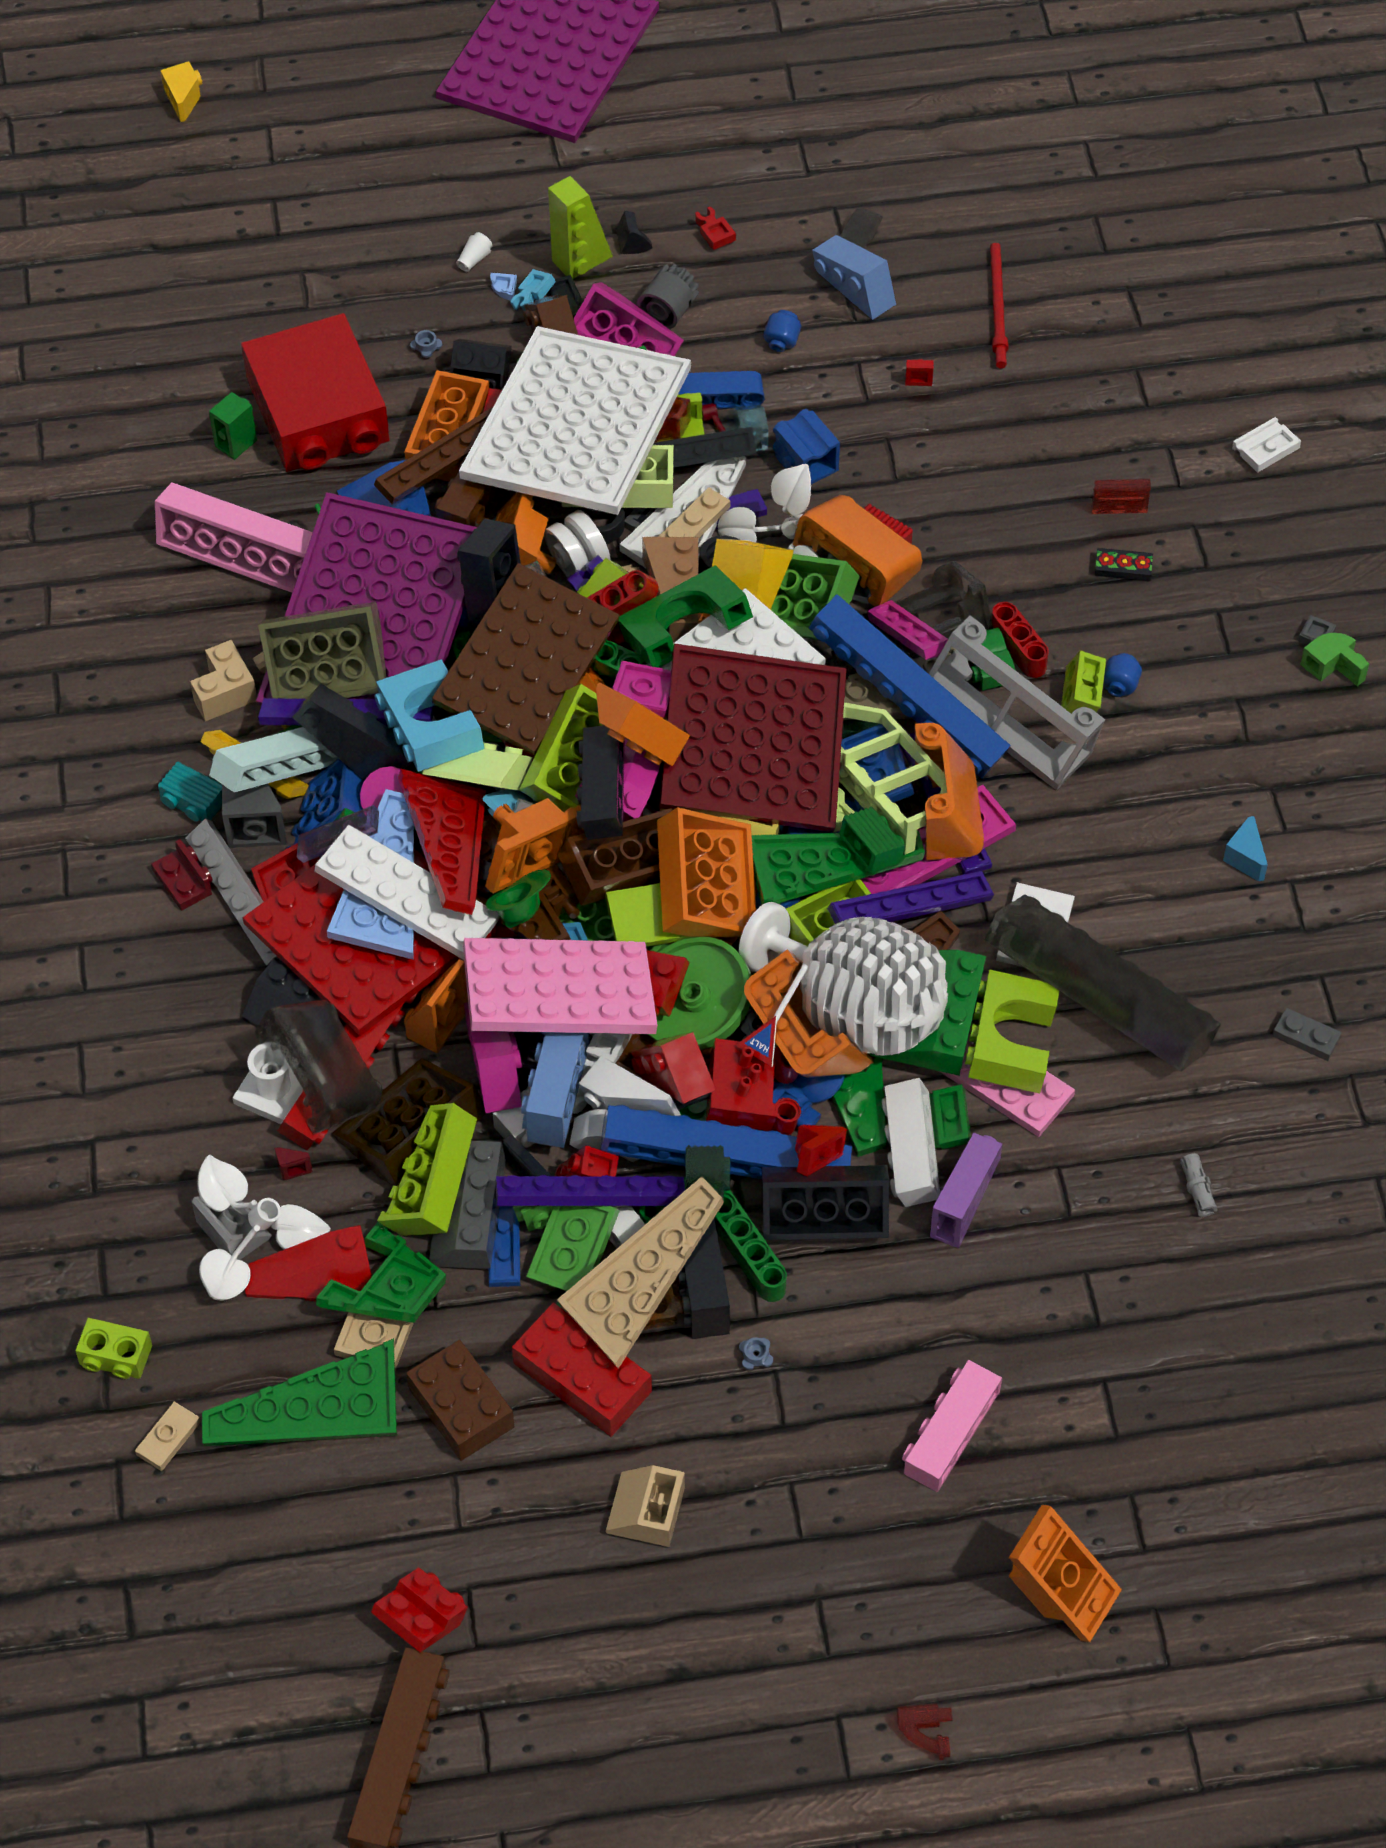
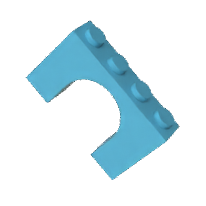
M442 659L376 681L378 693L375 694L377 706L380 711L385 710L384 716L388 727H394L393 732L398 745L403 744L402 747L406 760L408 762L413 761L418 772L485 749L481 727L471 710L431 722L419 721L413 718L421 710L434 706L432 697L449 672Z

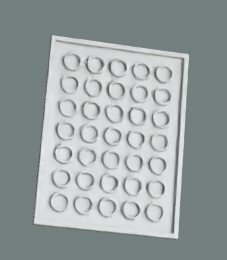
M537 326L459 470L460 479L618 515L691 369V360Z

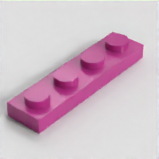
M892 600L867 610L869 621L925 660L938 657L948 641V638Z

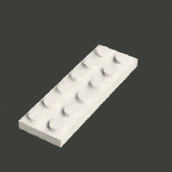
M350 825L345 828L315 865L316 873L463 960L464 938H486L500 918L498 912L488 910L486 905L477 900L472 915L442 908L430 872Z

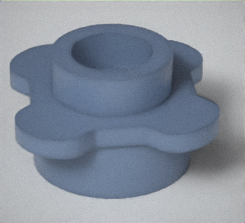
M423 330L416 334L415 340L410 343V347L412 350L419 351L422 357L428 358L432 356L436 349L442 347V341L436 338L434 332Z
M754 1337L740 1343L739 1350L744 1356L742 1365L745 1369L752 1370L756 1366L770 1367L773 1364V1357L769 1353L770 1341L768 1339ZM759 1352V1355L755 1356L753 1353Z

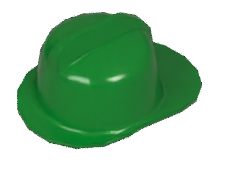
M542 869L525 875L508 888L490 897L485 904L486 908L491 911H497L508 928L528 921L539 908V891L550 881V872Z

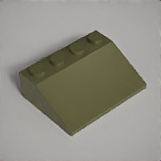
M376 602L267 619L258 624L272 698L306 699L320 684L345 698L378 693L376 681L387 678L382 629Z

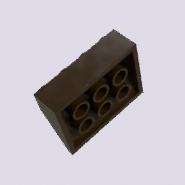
M421 1058L332 1134L334 1138L380 1179L393 1186H399L405 1173L402 1166L406 1157L409 1158L417 1147L414 1140L430 1105L454 1103L477 1118L476 1123L486 1113L483 1101L474 1084Z

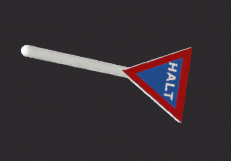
M802 965L774 1017L736 1044L741 1049L745 1047L752 1048L754 1051L753 1056L773 1067L777 1022L807 971V965Z

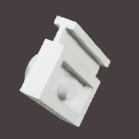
M1274 417L1234 440L1232 449L1238 450L1240 456L1256 472H1260L1299 449L1301 440L1284 424L1280 425L1278 419Z

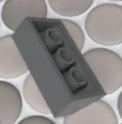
M471 1141L447 1233H438L432 1236L429 1260L437 1267L491 1268L500 1206H497L496 1176H504L506 1164L501 1142Z

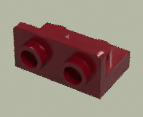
M178 839L175 841L176 851L151 863L153 872L182 911L212 895L210 882L213 879L207 867H200L198 864V857L194 849L190 845L186 847L182 840Z

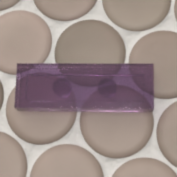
M373 805L299 835L297 858L304 863L324 855L348 825L367 836L378 833V809Z

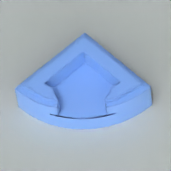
M491 273L490 278L493 291L501 298L511 301L515 295L517 275Z

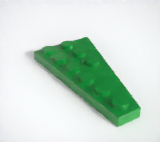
M917 831L915 851L906 855L903 853L901 863L873 873H869L865 865L862 864V861H859V857H856V854L846 845L843 838H840L839 833L752 835L754 879L761 905L767 902L782 903L921 861L924 858L925 850L920 833Z
M876 1057L866 1072L862 1070L857 1074L845 1075L842 1086L831 1097L843 1126L847 1129V1135L857 1157L885 1149L887 1143L885 1113L882 1106V1099L884 1098L882 1058Z
M394 1338L383 1342L380 1346L359 1351L354 1356L338 1362L333 1361L287 1379L288 1381L281 1384L260 1389V1392L241 1399H234L202 1412V1443L204 1446L397 1436Z

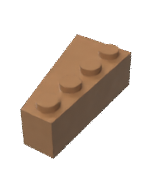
M642 537V560L648 575L658 582L659 588L656 596L698 575V537ZM698 613L679 618L666 629L671 635L673 643L698 625Z

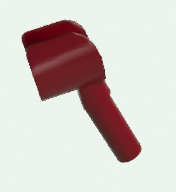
M713 403L702 405L703 422L712 420L719 432L726 431L718 417L717 406Z

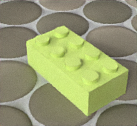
M674 445L652 446L622 508H673ZM562 502V507H581Z

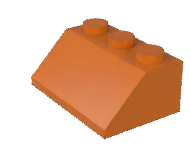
M599 682L596 686L599 723L609 728L607 735L623 743L624 739L628 740L625 746L639 754L643 750L646 751L644 757L657 765H660L661 761L673 766L690 735L637 701Z

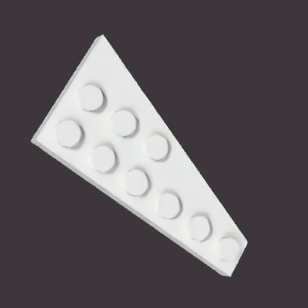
M741 456L706 462L673 493V508H657L620 543V551L645 567L642 560V537H658L708 487L729 499L746 466V457ZM718 520L698 539V558L701 545L712 537Z

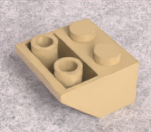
M654 1465L621 1472L606 1533L670 1547L685 1489V1472Z

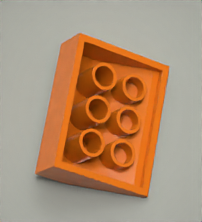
M677 807L657 820L663 932L687 937H741L745 925L756 911L751 824Z

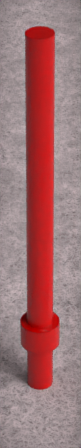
M992 243L990 245L995 335L992 339V349L996 355V367L1005 368L1007 366L1006 352L1009 346L1008 338L1005 336L1001 245L999 243Z

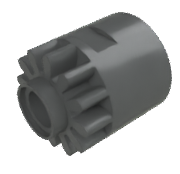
M665 264L637 300V306L668 329H672L699 294V291L696 290L699 284L693 282L694 276L685 268L677 267L676 264H673L670 268Z

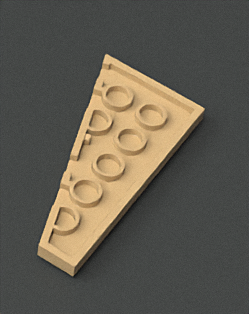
M700 1177L557 1299L562 1308L617 1368L624 1361L724 1203L722 1197L703 1177Z

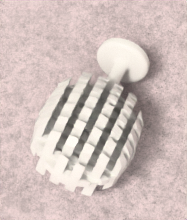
M767 902L752 914L745 925L739 943V954L747 963L749 969L753 972L759 971L788 949L803 962L802 965L808 966L800 981V989L802 992V1010L805 1012L810 1023L833 1037L843 1032L851 1043L865 1053L894 1055L905 1052L918 1045V1042H921L938 1029L940 1022L944 1018V1011L948 1002L947 982L945 979L946 961L932 943L929 942L928 944L920 935L896 923L872 917L849 918L829 927V930L824 931L806 946L789 938L790 916L786 908L776 902Z

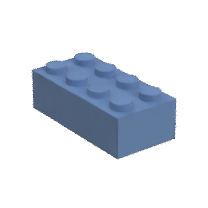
M542 1032V1035H545L543 1043L538 1042L535 1053V1061H538L537 1068L531 1069L528 1080V1087H531L530 1095H524L521 1114H524L522 1129H527L528 1142L564 1148L580 1086L579 1082L581 1081L587 1058L586 1050L590 1044V1033Z

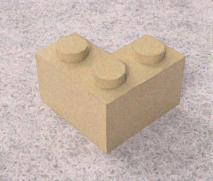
M232 640L206 649L210 673L190 681L194 702L205 722L253 703L257 699L254 679Z

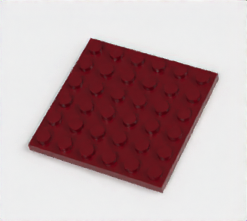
M674 644L667 721L689 734L690 737L673 766L663 762L659 808H672L674 810L678 807L718 817L834 832L837 817L846 668Z

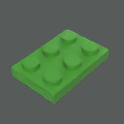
M554 1206L526 1277L567 1292L600 1263L620 1211L612 1206Z

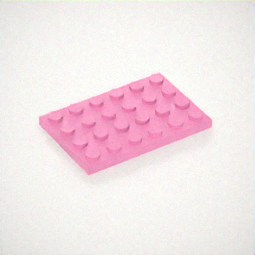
M464 938L463 951L471 1031L656 1034L658 1025L645 942Z

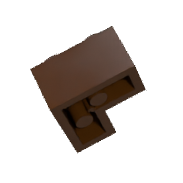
M551 295L524 304L526 309L523 311L524 320L527 326H531L532 330L539 326L578 335L567 295Z

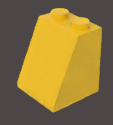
M716 539L712 567L716 565L741 590L746 588L771 610L794 550L747 540Z

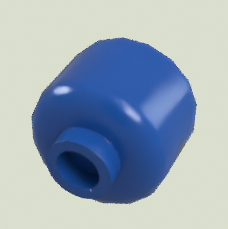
M779 310L769 316L763 337L772 350L784 352V350L792 349L796 346L802 325L796 314L787 310Z
M1122 653L1110 657L1105 665L1104 688L1116 697L1128 696L1134 693L1142 675V667L1136 658L1129 654Z

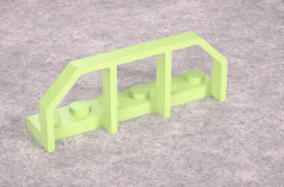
M844 703L843 718L882 724L888 730V733L848 750H844L841 746L839 782L864 809L872 806L879 815H883L887 819L888 825L895 835H900L903 838L905 844L903 853L905 855L915 851L916 837L918 835L917 829L926 826L925 811L906 818L901 813L898 805L892 803L884 793L927 775L941 788L940 794L947 793L945 773L886 710ZM899 743L918 764L873 782L866 770L855 761Z

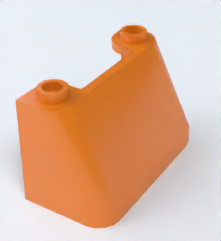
M838 495L806 511L798 521L793 545L795 547L799 545L812 546L815 552L823 547L837 559L847 561L858 575L862 577L860 586L862 588L866 586L869 588L871 597L868 599V602L874 607L887 602L920 571L922 556L919 548L907 542L849 496Z
M936 723L915 724V742L945 773L947 793L933 795L925 803L926 860L975 856L983 849L984 834L974 763L941 725ZM927 775V777L932 782V788L939 787L935 783V781L929 775Z
M788 949L753 974L745 983V996L763 1024L774 1017L803 964ZM799 983L776 1025L775 1042L791 1067L803 1077L857 1074L872 1064L873 1061L868 1053L861 1051L851 1043L843 1032L833 1037L810 1023L805 1012L802 1010V992Z

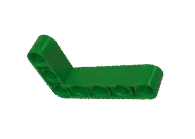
M703 1168L684 1178L685 1190L700 1177H703L722 1197L724 1203L720 1209H727L729 1212H718L714 1217L717 1234L759 1295L768 1302L781 1300L786 1294V1270L719 1173L711 1168ZM640 1206V1218L646 1224L652 1219L647 1217L648 1215L658 1214L666 1206ZM737 1232H742L746 1235L742 1237H737L733 1234ZM759 1256L762 1259L758 1261H753L750 1259V1257ZM768 1280H776L779 1283L770 1285L766 1282Z

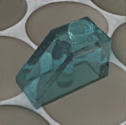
M760 404L733 407L736 429L752 427L756 451L767 450L768 423L764 407Z

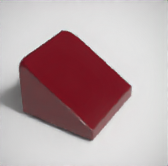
M280 1147L274 1148L283 1180L313 1172L309 1153Z

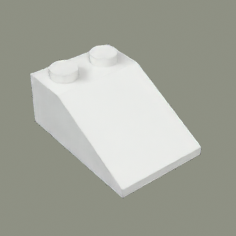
M600 1056L579 1082L585 1094L583 1098L592 1106L593 1110H607L608 1105H625L635 1110H655L665 1115H681L669 1094L603 1056Z

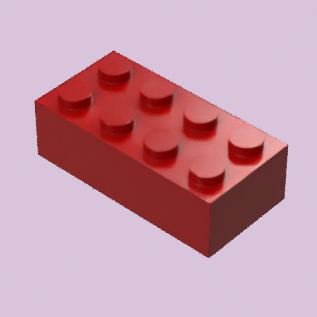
M554 1302L512 1346L514 1365L610 1437L614 1435L652 1392V1375L627 1356L620 1367L617 1368L573 1318Z

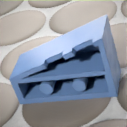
M838 235L833 236L812 250L816 271L872 320L896 305L887 260Z

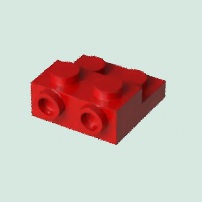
M300 841L251 868L262 900H267L315 865L321 859L314 848L310 849Z
M647 950L656 1017L658 1015L670 1017L690 962L685 957Z
M418 1567L400 1579L394 1591L375 1602L371 1613L421 1653L459 1627L468 1606L465 1605L464 1599L459 1593H450L440 1585L439 1578L434 1573H426Z

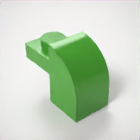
M1327 633L1314 639L1304 647L1300 663L1301 666L1320 681H1323L1335 670H1338L1357 687L1365 681L1369 667L1366 659L1354 651L1356 640L1342 633Z

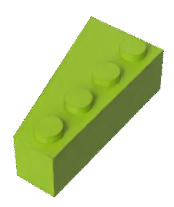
M571 176L548 187L552 262L566 276L571 275L574 279L612 258L613 255L589 194Z
M454 1103L430 1105L414 1140L417 1147L409 1158L406 1157L402 1166L405 1173L399 1186H393L388 1196L392 1201L387 1212H381L377 1220L379 1223L401 1236L447 1233L477 1118Z

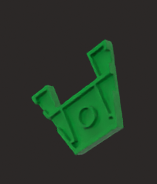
M377 1222L365 1237V1247L388 1256L361 1291L331 1279L316 1297V1306L415 1323L446 1283V1274L420 1252L415 1253L407 1247L406 1240L400 1235L394 1236L388 1231V1227Z

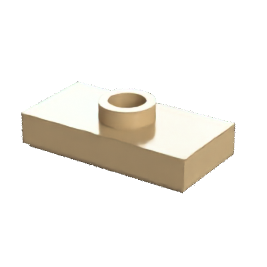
M174 1401L136 1448V1455L160 1471H163L201 1423L200 1417Z

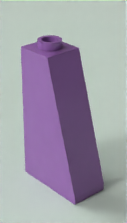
M973 1133L933 1206L930 1238L959 1249L1001 1159L1002 1143L997 1142L991 1136H981Z

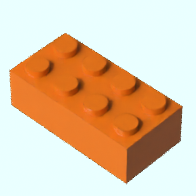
M436 370L404 451L405 460L482 414L489 390V380ZM461 462L435 479L450 481L452 477L455 478L459 472Z

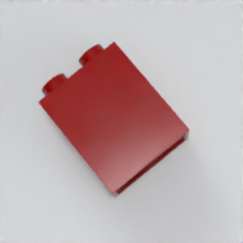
M344 313L241 343L247 381L286 472L299 468L316 469L324 465L329 459L352 452L358 454L369 453L378 448L380 444L390 441L386 405Z

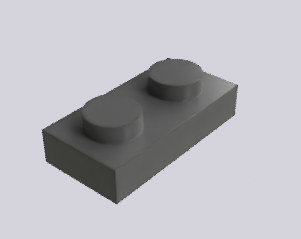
M1286 1008L1274 1029L1273 1037L1329 1061L1342 1032Z

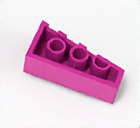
M468 1002L463 1003L485 1113L522 1107L516 1070L517 1068H522V1063L514 1033L512 1031H471Z

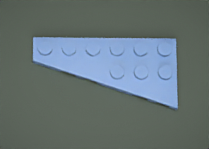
M385 789L367 836L414 863V823L404 794ZM344 889L327 929V938L414 960V930Z

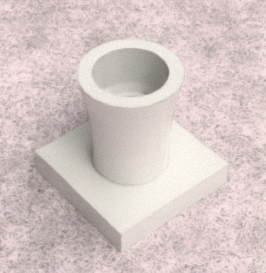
M274 1042L260 1044L248 1056L247 1063L250 1071L233 1096V1103L282 1124L314 1075V1072L290 1063V1054L284 1046Z

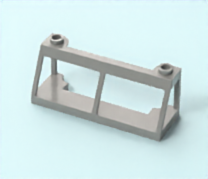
M970 615L952 632L929 675L1007 741L1011 746L1006 752L1057 791L1091 756L1105 719L1087 707L1078 708L1072 713L1064 709L984 647L982 643L986 639V629ZM951 647L955 648L956 650L944 661ZM969 660L1011 692L1002 709L967 682L973 674L968 664ZM1018 697L1075 741L1076 744H1069L1062 740L1055 749L1051 748L1008 714L1015 699Z

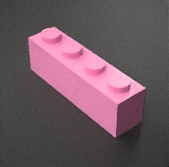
M970 1360L967 1361L963 1369L959 1367L956 1369L950 1380L952 1387L947 1394L941 1393L934 1406L936 1412L932 1419L926 1418L919 1429L918 1435H920L917 1443L915 1445L910 1443L904 1452L902 1460L905 1461L904 1474L936 1492L940 1490L1000 1393L1002 1377Z

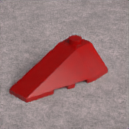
M361 1225L325 1233L247 1264L250 1268L251 1276L245 1288L246 1297L285 1299L286 1297L304 1298L305 1301L315 1302L316 1297L331 1279L361 1291L372 1277Z

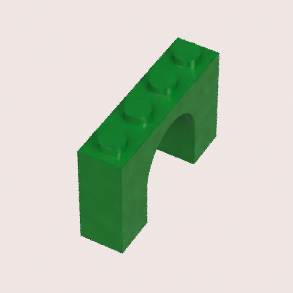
M715 565L619 616L618 624L624 641L648 666L660 668L672 661L674 643L666 629L679 618L695 613H706L714 616L730 630L753 618V614L746 594Z

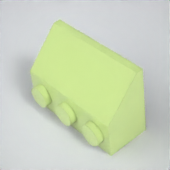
M484 743L485 749L425 769L422 774L520 791V786L529 770L533 757L522 755L523 749L505 746V752L496 751L497 745Z

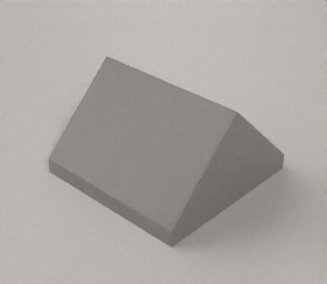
M200 1196L194 1197L192 1205L196 1222L219 1249L227 1251L232 1256L233 1252L252 1229L248 1220L250 1209L235 1210L230 1205L226 1210L216 1212L205 1205ZM259 1230L238 1255L237 1259L241 1260L267 1242L272 1236L268 1230Z

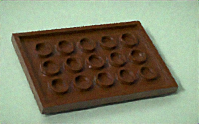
M518 563L432 697V703L454 715L471 710L481 729L535 756L565 691L580 684L619 621V614Z

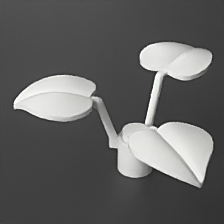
M801 464L778 472L771 483L773 500L778 505L783 506L782 511L792 517L786 518L781 525L755 527V513L745 507H735L726 511L721 516L718 522L719 535L757 542L755 532L782 530V533L787 538L794 539L798 521L810 502L811 477L808 464ZM792 542L788 549L794 550L793 554L818 557L816 552L809 546L799 545L795 547Z
M208 1155L204 1159L198 1173L197 1185L199 1195L205 1205L216 1212H222L230 1205L235 1210L251 1209L248 1214V1220L252 1229L233 1252L232 1256L223 1249H214L209 1251L200 1262V1278L209 1296L213 1299L220 1301L232 1299L247 1287L251 1276L250 1268L247 1263L238 1260L237 1257L259 1230H266L270 1226L272 1229L277 1230L276 1241L282 1249H287L330 1231L331 1228L321 1218L297 1205L287 1204L280 1207L278 1202L272 1198H264L259 1203L256 1200H252L250 1203H238L246 1197L248 1192V1183L245 1176L236 1167L222 1162L212 1155Z

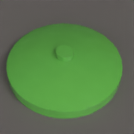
M712 937L685 938L662 949L660 953L685 957L690 964L670 1017L658 1015L656 1017L657 1032L656 1034H649L650 1037L658 1041L663 1038L693 1032L700 1050L712 1047L715 1038L726 1039L742 1023L751 1005L745 996L744 986L752 975L742 956L728 943Z

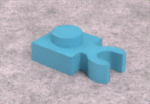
M532 269L518 287L520 293L516 294L510 301L514 310L521 306L523 311H525L524 304L543 298L556 282L552 274Z

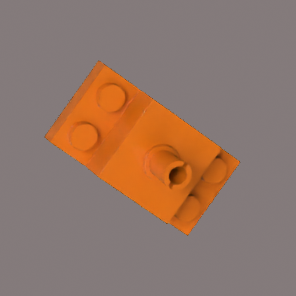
M516 492L498 511L495 521L516 526L521 565L528 568L532 564L546 574H550L557 560L555 557L540 550L548 518L532 509L535 502L532 500L533 495Z
M546 798L516 813L507 804L499 806L495 810L493 818L502 826L494 848L495 852L488 871L489 874L485 887L494 894L531 872L546 869L561 862L557 854L565 840L569 837L585 833L584 829H579L576 814L577 811L581 810V805L568 808L563 812L549 798Z
M1041 1505L1009 1556V1559L1013 1562V1570L1009 1577L1045 1618L1063 1620L1080 1641L1091 1642L1122 1589L1051 1506Z

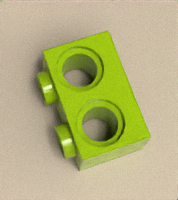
M1079 651L1068 663L1065 670L1061 704L1068 712L1072 713L1081 707H1087L1097 712L1101 708L1106 665L1105 658Z
M88 1318L76 1348V1355L79 1364L89 1371L98 1372L103 1370L112 1372L115 1376L123 1379H129L130 1377L140 1379L152 1348V1342L148 1331ZM96 1345H105L100 1350H91ZM126 1352H135L130 1357H122Z

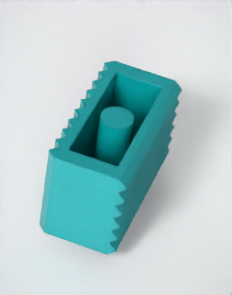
M179 761L176 762L168 774L165 775V778H162V781L158 784L162 803L168 808L174 809L176 807L193 821L200 820L202 822L204 819L211 821L222 807V784Z

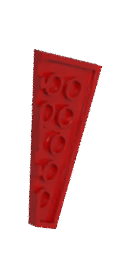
M400 769L398 780L442 908L472 915L476 903L485 802L482 798L486 795V790Z

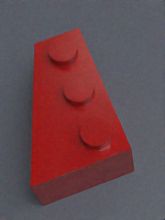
M693 1032L663 1038L632 1051L634 1058L632 1059V1065L636 1073L640 1074L646 1082L683 1104L716 1090Z

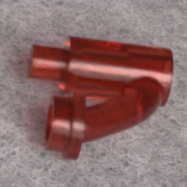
M937 1703L897 1707L899 1731L902 1730L909 1741L925 1750L938 1754L939 1760H944V1757H950L948 1736L942 1737L939 1734L936 1740H933L918 1729L940 1727V1722L952 1721L951 1707L938 1708Z

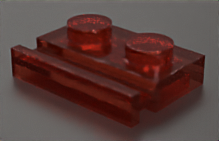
M1150 479L1094 481L1095 486L1091 503L1092 514L1147 513L1150 498L1149 492L1151 490Z

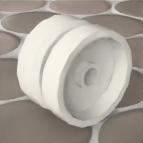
M576 510L566 516L564 519L565 525L556 522L545 529L544 539L552 557H555L557 560V565L567 577H570L578 570H586V564L597 555L602 560L605 558L610 560V553L602 534L589 516L581 510Z

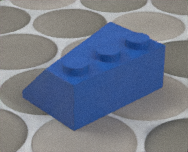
M339 758L309 782L300 808L304 815L299 823L294 825L292 835L296 837L294 844L302 841L310 849L314 848L315 842L344 808L369 819V816L366 815L361 806L360 792L364 781ZM317 851L321 858L324 854Z

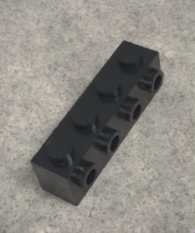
M604 725L583 728V740L579 741L580 757L583 758V762L578 764V774L580 781H582V787L577 788L581 810L577 811L576 816L579 829H584L587 840L623 836L625 741L621 743L607 735L609 728Z

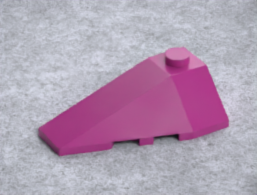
M602 282L592 285L574 317L576 329L580 336L635 348L644 345L648 351L676 356L684 342L681 337Z
M625 746L623 822L640 817L651 795L661 763L657 765L644 757L646 751L643 750L639 754Z

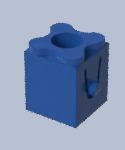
M804 409L793 419L780 421L774 426L773 433L776 435V442L772 449L775 452V457L785 469L808 464L811 484L839 471L840 442L813 410Z

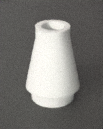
M479 232L471 235L460 258L456 261L457 266L461 270L469 272L472 267L489 255L492 247V242L489 238Z

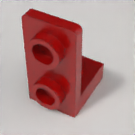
M585 1145L557 1167L555 1176L601 1177L608 1175L616 1177L619 1156Z

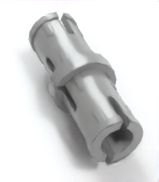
M1196 1153L1184 1156V1159H1180L1187 1179V1191L1192 1194L1199 1216L1207 1217L1213 1215L1218 1208L1211 1193L1210 1178L1204 1173L1199 1155Z

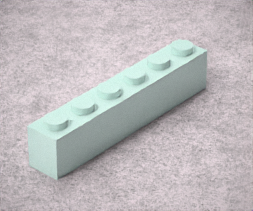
M304 727L217 749L212 759L209 776L235 793L328 767L338 757Z

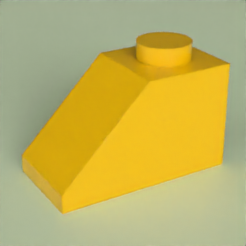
M189 61L160 70L163 89L180 122L186 121L201 97L199 86L203 84L199 71H194Z

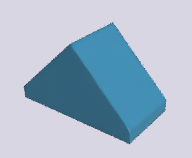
M1251 816L1246 819L1226 844L1223 861L1257 881H1264L1268 864L1255 817Z

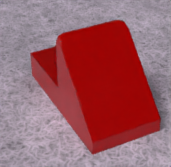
M800 1125L795 1146L799 1159L797 1172L804 1176H809L843 1155L847 1129L839 1126Z

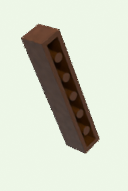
M405 1647L348 1832L347 1839L350 1848H398L402 1836V1827H399L402 1815L407 1816L412 1802V1795H408L411 1784H417L422 1764L418 1763L421 1751L426 1752L428 1749L431 1732L427 1730L430 1720L435 1721L437 1719L440 1709V1701L437 1700L439 1690H445L449 1679L450 1670L446 1669L444 1656L423 1651L420 1653L415 1649Z

